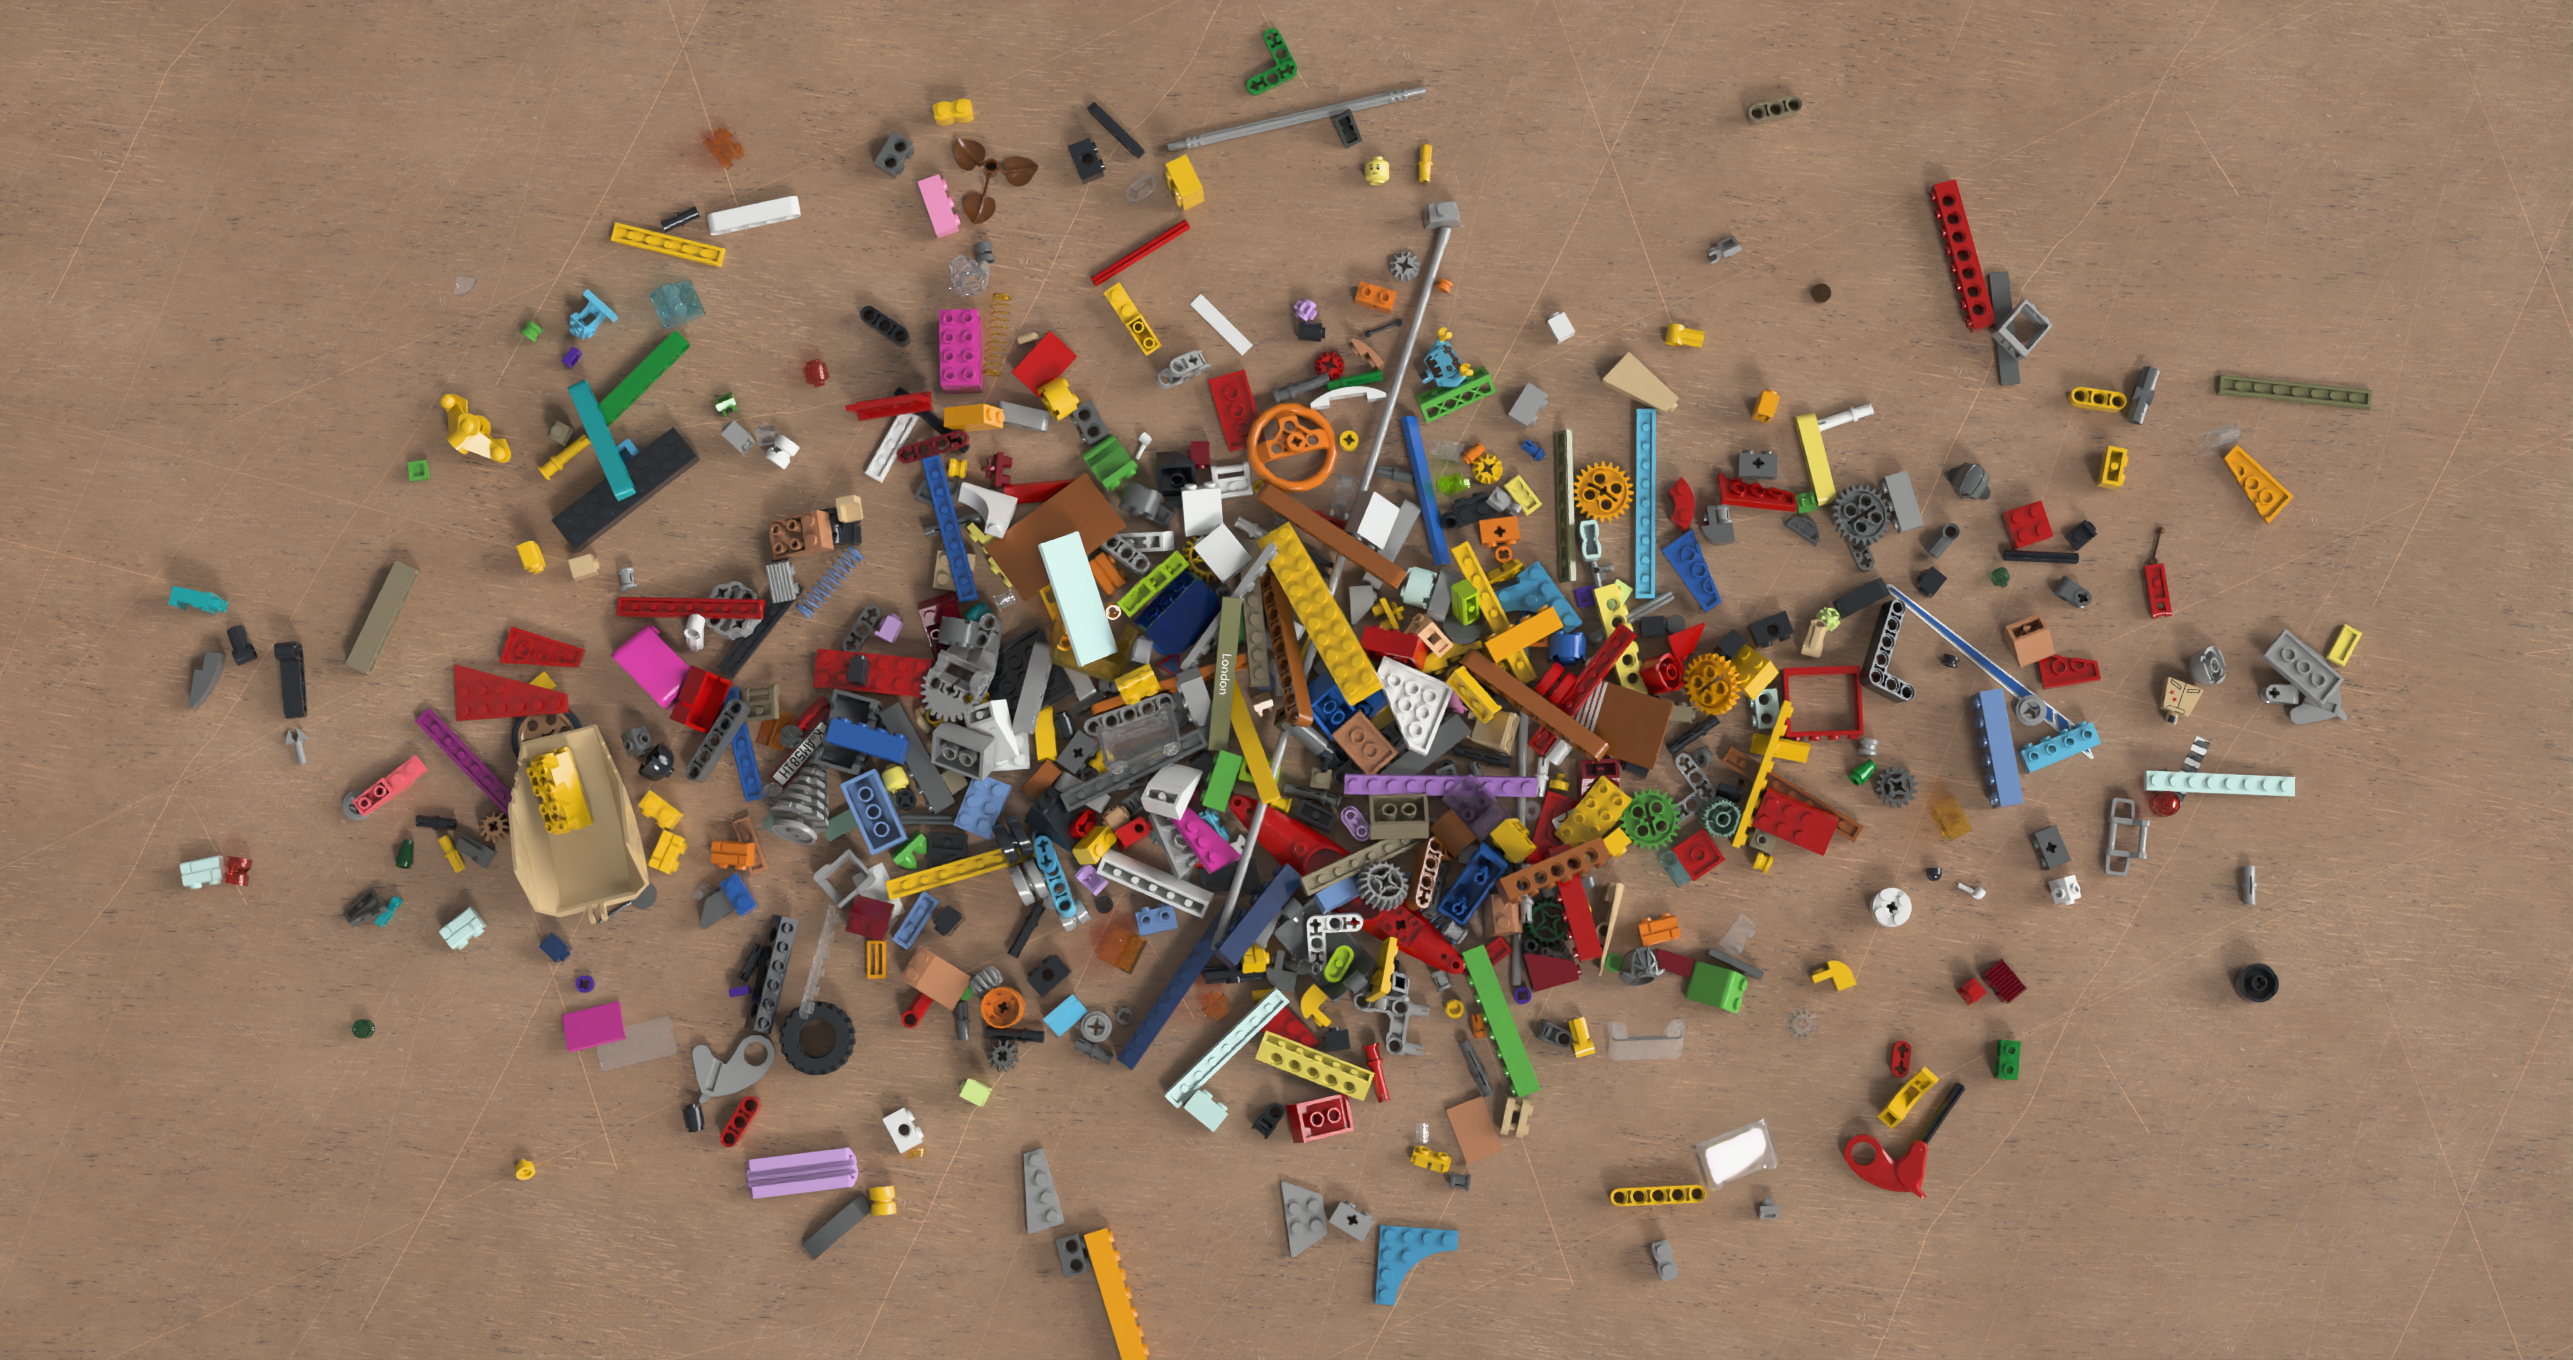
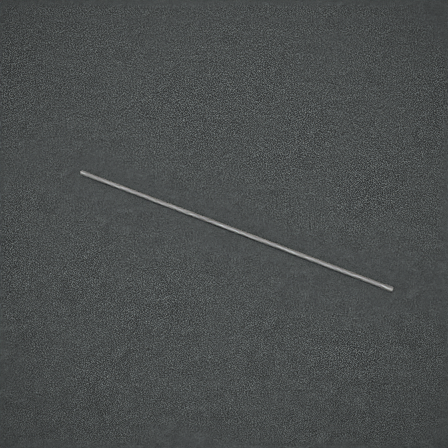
M1441 226L1434 253L1347 525L1361 492L1368 491L1443 252L1451 234V229ZM1338 553L1327 584L1333 597L1346 558ZM1311 638L1302 663L1306 682L1317 651ZM1288 731L1280 732L1270 763L1274 779H1276L1290 735ZM1260 797L1220 923L1210 947L1213 950L1216 949L1214 946L1221 937L1225 938L1226 930L1228 929L1265 814L1267 804L1263 805Z

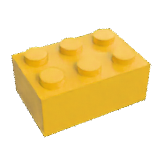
M1185 154L1166 163V170L1164 171L1165 181L1169 190L1174 191L1173 194L1177 206H1182L1185 211L1204 202L1203 187L1187 155Z

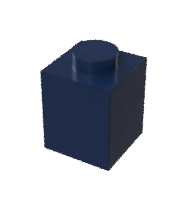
M553 932L539 946L557 963L566 961L571 955L569 952L572 948L559 935Z

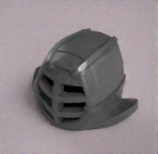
M1964 462L1959 468H1952L1946 472V479L1952 483L1951 486L1961 499H1989L1990 489L1988 482L1990 476L1980 464Z
M1649 947L1634 948L1624 956L1619 979L1626 985L1640 986L1654 981L1666 970L1663 968L1658 971V962Z

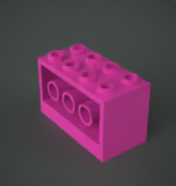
M939 310L941 388L945 394L983 393L981 317L978 310Z

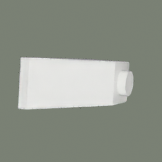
M1173 531L1116 534L1140 552L1174 550Z

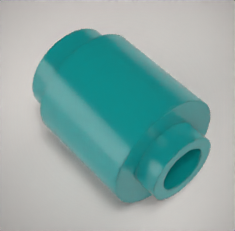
M982 601L980 604H975L964 614L966 617L964 620L979 622L984 614H992V611Z

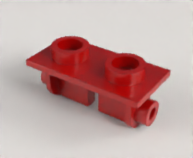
M821 695L794 722L801 730L807 733L820 718L824 720L830 714V704Z

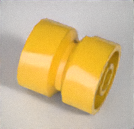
M894 1186L869 1188L870 1200L874 1201L871 1205V1216L897 1213L896 1204L892 1201L895 1197Z

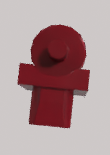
M1004 452L993 454V464L992 460L987 459L986 466H981L980 471L986 472L985 479H991L990 488L996 489L1011 482V475L1002 474V468L1010 469L1013 458L1004 456Z

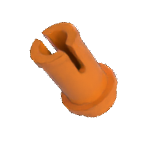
M1477 442L1467 452H1462L1461 458L1467 465L1473 464L1474 460L1486 450L1481 443Z
M1481 1014L1471 1015L1470 1018L1474 1032L1472 1036L1475 1039L1486 1037L1487 1031H1485Z

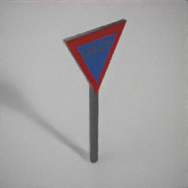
M1179 650L1161 660L1155 666L1176 677V674L1181 673Z

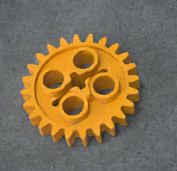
M1602 461L1600 467L1596 462H1594V468L1587 465V472L1582 469L1580 471L1582 477L1578 475L1575 477L1579 483L1573 482V486L1577 488L1574 489V494L1576 495L1574 501H1578L1575 509L1582 508L1580 515L1587 513L1586 519L1590 516L1593 517V520L1599 518L1601 524H1603L1604 519L1611 523V517L1618 520V513L1623 516L1625 514L1623 508L1627 510L1630 508L1626 502L1632 503L1633 501L1628 496L1634 494L1633 491L1629 490L1633 484H1627L1630 477H1623L1626 471L1618 472L1619 466L1613 469L1611 462L1606 467L1604 461ZM1597 475L1602 476L1604 483H1596L1594 477ZM1588 483H1591L1595 488L1589 487ZM1611 486H1619L1621 492L1614 494L1611 491ZM1605 489V494L1600 496V491ZM1587 491L1592 492L1594 499L1587 500L1584 493ZM1610 497L1616 498L1617 502H1614ZM1601 502H1609L1611 508L1604 510L1601 507Z
M1718 653L1702 654L1694 658L1693 662L1688 664L1690 669L1685 670L1689 676L1684 677L1688 681V684H1685L1684 687L1689 688L1686 695L1691 694L1692 696L1689 701H1695L1694 707L1700 706V712L1706 711V715L1713 714V716L1731 710V706L1737 704L1735 700L1740 698L1736 692L1741 691L1737 687V684H1740L1741 681L1736 680L1739 673L1734 674L1733 672L1736 667H1730L1731 661H1725V656L1719 657ZM1723 675L1721 680L1714 683V680L1719 679ZM1710 686V688L1704 690V692L1702 693V690L1704 688Z

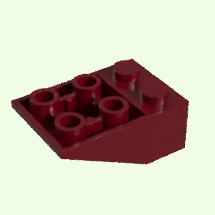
M954 592L917 602L918 611L935 662L941 649L946 651L951 646L938 643L941 617L963 619Z
M1601 759L1599 763L1591 760L1575 762L1578 804L1601 776H1605L1619 788V759Z

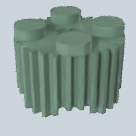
M1713 796L1712 799L1708 798V801L1705 800V804L1702 803L1698 808V817H1700L1698 820L1700 821L1699 824L1702 825L1701 827L1712 836L1720 838L1723 836L1725 838L1731 837V834H1735L1734 831L1737 830L1736 827H1739L1738 823H1740L1739 819H1741L1740 816L1742 815L1733 802L1721 796H1716V798Z

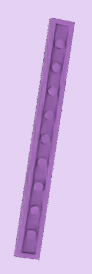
M1344 774V794L1427 793V795L1536 797L1537 777Z

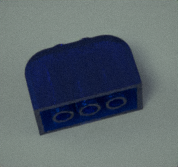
M1186 568L1132 622L1162 651L1171 655L1180 654L1188 649L1189 646L1194 645L1198 637L1210 626L1220 612V600L1200 577Z

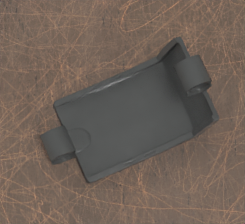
M1314 896L1302 906L1294 897L1287 901L1280 909L1286 920L1273 931L1274 935L1297 961L1304 959L1309 962L1307 921L1312 915L1323 914L1314 901ZM1332 918L1329 922L1333 928H1338L1341 924L1337 918ZM1314 919L1310 924L1314 925L1315 932H1311V935L1318 933V925H1321V923L1317 922V919ZM1349 932L1325 933L1327 962L1334 950L1340 946H1348L1354 953L1353 960L1342 979L1337 982H1328L1323 976V970L1317 975L1309 974L1334 1003L1349 991L1352 994H1356L1369 983L1365 977L1378 966L1376 961ZM1312 939L1313 947L1319 948L1322 946L1321 939ZM1312 951V954L1316 953V960L1313 963L1317 962L1319 965L1324 963L1319 959V954L1323 953V951Z

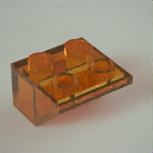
M1113 923L1096 958L1131 975L1148 940Z

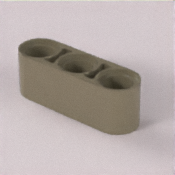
M1790 96L1752 105L1747 113V121L1751 125H1760L1795 117L1803 106L1802 100L1797 96ZM1790 103L1796 104V105H1797V109H1796V110L1790 109L1789 106H1788V104H1790ZM1770 108H1777L1779 110V113L1773 114L1770 111ZM1752 112H1759L1761 117L1754 118Z

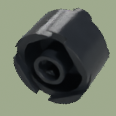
M2249 964L2240 968L2234 979L2236 994L2243 1000L2250 1003H2262L2268 1001L2277 993L2279 979L2268 965ZM2255 980L2256 982H2259V986H2256L2254 984Z

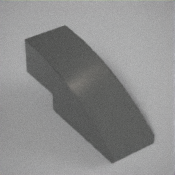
M205 652L203 669H195L188 707L199 709L207 700L220 678L226 655Z

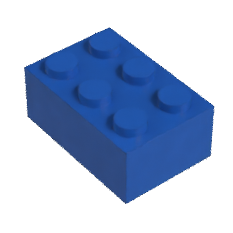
M1323 672L1307 688L1313 712V721L1333 741L1334 739L1331 735L1358 711L1354 706L1348 704L1338 685Z

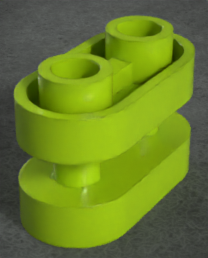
M1343 945L1336 948L1332 953L1326 967L1323 969V976L1328 982H1337L1344 976L1354 957L1350 947Z

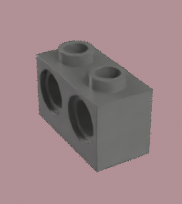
M893 131L874 161L875 167L893 178L901 175L907 158L910 159L914 154L913 142ZM898 145H905L903 151H896ZM894 160L896 163L893 167H886L888 161Z
M1092 400L1078 406L1072 412L1073 416L1070 418L1075 427L1079 425L1082 431L1079 435L1083 443L1088 442L1089 446H1092L1110 435ZM1082 412L1090 414L1086 420H1081L1079 415ZM1091 428H1096L1099 431L1094 437L1088 435V431Z
M1077 1233L1055 1240L1065 1278L1089 1271L1088 1268L1091 1267L1089 1256L1084 1254L1083 1248H1086L1084 1236L1080 1237V1234ZM1069 1240L1076 1242V1250L1070 1251L1067 1249L1066 1244ZM1072 1260H1080L1082 1263L1081 1269L1074 1270L1071 1266Z

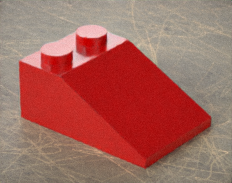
M1340 1093L1286 1105L1293 1143H1305L1355 1131L1349 1099L1346 1094Z

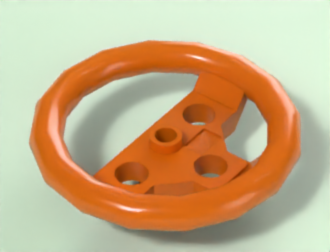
M1280 403L1264 410L1252 423L1246 440L1248 460L1255 474L1264 482H1268L1286 493L1306 492L1321 485L1333 472L1338 456L1337 438L1328 420L1315 409L1300 403ZM1296 415L1309 419L1319 429L1310 431L1298 423ZM1275 419L1279 429L1277 435L1273 440H1268L1258 445L1262 429L1270 420ZM1291 423L1294 430L1287 431L1284 428V424ZM1310 436L1314 437L1317 440V444L1310 445L1307 438ZM1278 445L1281 452L1279 454L1273 453L1271 446ZM1326 449V456L1322 467L1313 476L1303 481H1287L1278 478L1264 466L1269 461Z

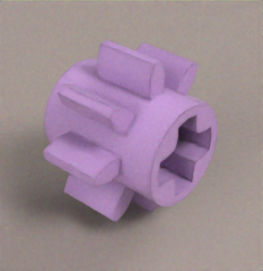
M1306 298L1302 302L1298 300L1294 306V310H1296L1294 315L1304 322H1307L1308 319L1313 320L1317 314V311L1314 310L1316 305Z

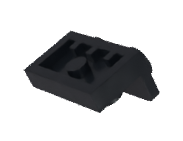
M1483 491L1472 494V498L1465 499V497L1454 501L1455 504H1452L1451 508L1457 518L1458 528L1495 516L1493 508L1486 503V500L1489 498L1488 492L1483 493Z

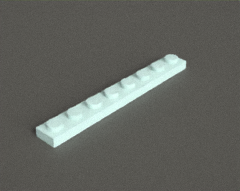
M2144 771V791L2294 797L2295 777Z
M1274 987L1164 1092V1096L1178 1109L1290 1001Z

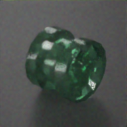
M360 1019L353 1024L352 1032L357 1038L367 1039L374 1034L375 1025L368 1019Z

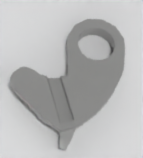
M2307 646V647H2308L2311 651H2313L2318 657H2320L2325 663H2327L2326 660H2325L2321 655H2319V654H2318L2316 651H2314L2311 647ZM2339 687L2322 707L2319 708L2308 697H2305L2302 704L2293 708L2289 713L2290 720L2295 725L2323 721L2335 716L2340 717L2344 721L2348 719L2341 707Z
M751 1035L743 1039L727 1064L716 1059L708 1046H696L692 1051L697 1081L702 1092L698 1102L702 1104L711 1097L730 1095L742 1091L759 1081L775 1061L776 1049L772 1041L762 1035ZM754 1042L762 1043L768 1052L766 1061L759 1066L749 1064L745 1058L746 1048Z

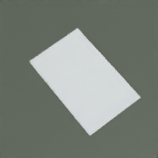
M883 863L869 868L868 870L876 880L869 888L861 892L860 895L895 904L892 918L905 913L899 898L889 899L885 881H889L890 878ZM862 872L852 877L856 887L867 879Z

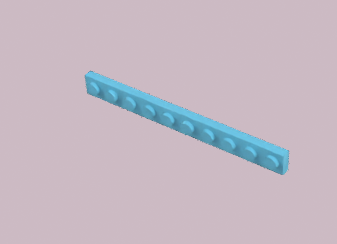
M1636 409L1635 599H1655L1656 409Z

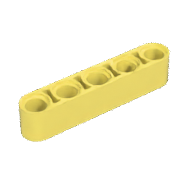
M1813 412L1796 416L1795 424L1817 506L1831 504L1837 497L1816 415Z

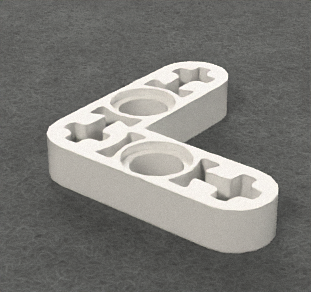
M1358 913L1315 914L1310 916L1307 921L1309 962L1316 960V953L1312 954V951H1323V953L1319 954V959L1324 962L1320 964V971H1322L1327 964L1325 933L1358 931L1363 925V917ZM1343 917H1346V921H1352V917H1356V920L1360 921V923H1357L1356 927H1353L1352 923H1346L1347 928H1343ZM1332 918L1340 920L1341 924L1338 928L1331 927L1329 922ZM1317 919V922L1321 923V925H1318V933L1311 935V932L1314 933L1315 929L1314 925L1310 923ZM1312 939H1321L1322 946L1319 948L1313 947Z

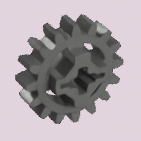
M1892 766L1891 772L1886 768L1884 770L1885 775H1878L1881 781H1875V784L1879 785V788L1875 789V791L1881 793L1878 799L1884 798V805L1890 802L1891 808L1895 804H1897L1898 808H1901L1902 802L1904 805H1908V799L1914 800L1912 793H1917V790L1913 789V787L1918 785V783L1912 781L1915 775H1908L1909 769L1903 772L1902 766L1898 770H1896L1895 766ZM1893 774H1898V775H1900L1897 779H1893L1892 777H1889L1890 775H1893ZM1906 780L1909 785V790L1906 788L1905 785ZM1899 783L1898 788L1900 790L1894 791V785L1892 784ZM1884 784L1887 786V793H1885ZM1895 795H1900L1901 797H1904L1900 800L1893 799Z

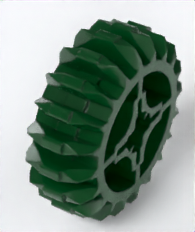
M1553 896L1549 898V902H1547L1545 897H1542L1543 903L1536 899L1535 903L1537 906H1532V920L1536 911L1539 910L1542 918L1540 924L1533 927V922L1523 925V929H1530L1525 935L1528 936L1532 933L1533 937L1531 939H1538V946H1540L1541 942H1544V947H1548V943H1551V947L1555 948V941H1557L1559 946L1562 945L1561 938L1568 941V937L1565 935L1567 933L1566 929L1569 927L1568 922H1564V928L1558 934L1556 922L1562 919V914L1559 913L1551 916L1544 909L1545 906H1550L1558 909L1560 912L1564 910L1563 905L1560 906L1558 900L1556 903H1553ZM1546 917H1549V919H1554L1555 917H1557V919L1551 923L1552 928H1548V926H1543L1540 928V926L1543 925L1546 921ZM1547 929L1554 938H1544L1537 932Z

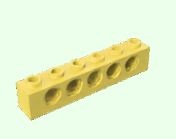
M1613 583L1592 589L1606 641L1616 629L1612 626V620L1615 617L1619 618L1621 623L1633 631L1631 623H1627V607L1625 604L1622 605L1621 597H1623L1621 587ZM1609 599L1615 601V607L1612 610L1606 606ZM1632 641L1613 666L1619 686L1648 694L1643 679L1639 675V669L1643 664L1637 658L1638 646L1636 641ZM1625 654L1631 657V662L1628 665H1624L1622 662ZM1630 673L1636 675V681L1632 684L1627 680Z
M1269 1031L1265 1032L1255 1058L1263 1063L1270 1064L1361 1101H1364L1375 1074Z

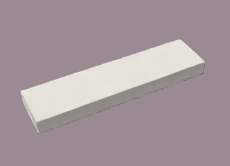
M906 414L896 417L865 472L866 475L880 483L883 482L897 458L898 450L903 447L919 416Z

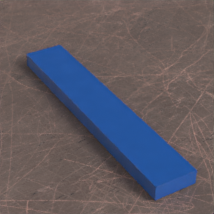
M738 686L729 689L722 706L723 709L730 700H741ZM740 705L737 706V712L740 710ZM744 722L731 743L745 801L750 802L765 798L748 724Z

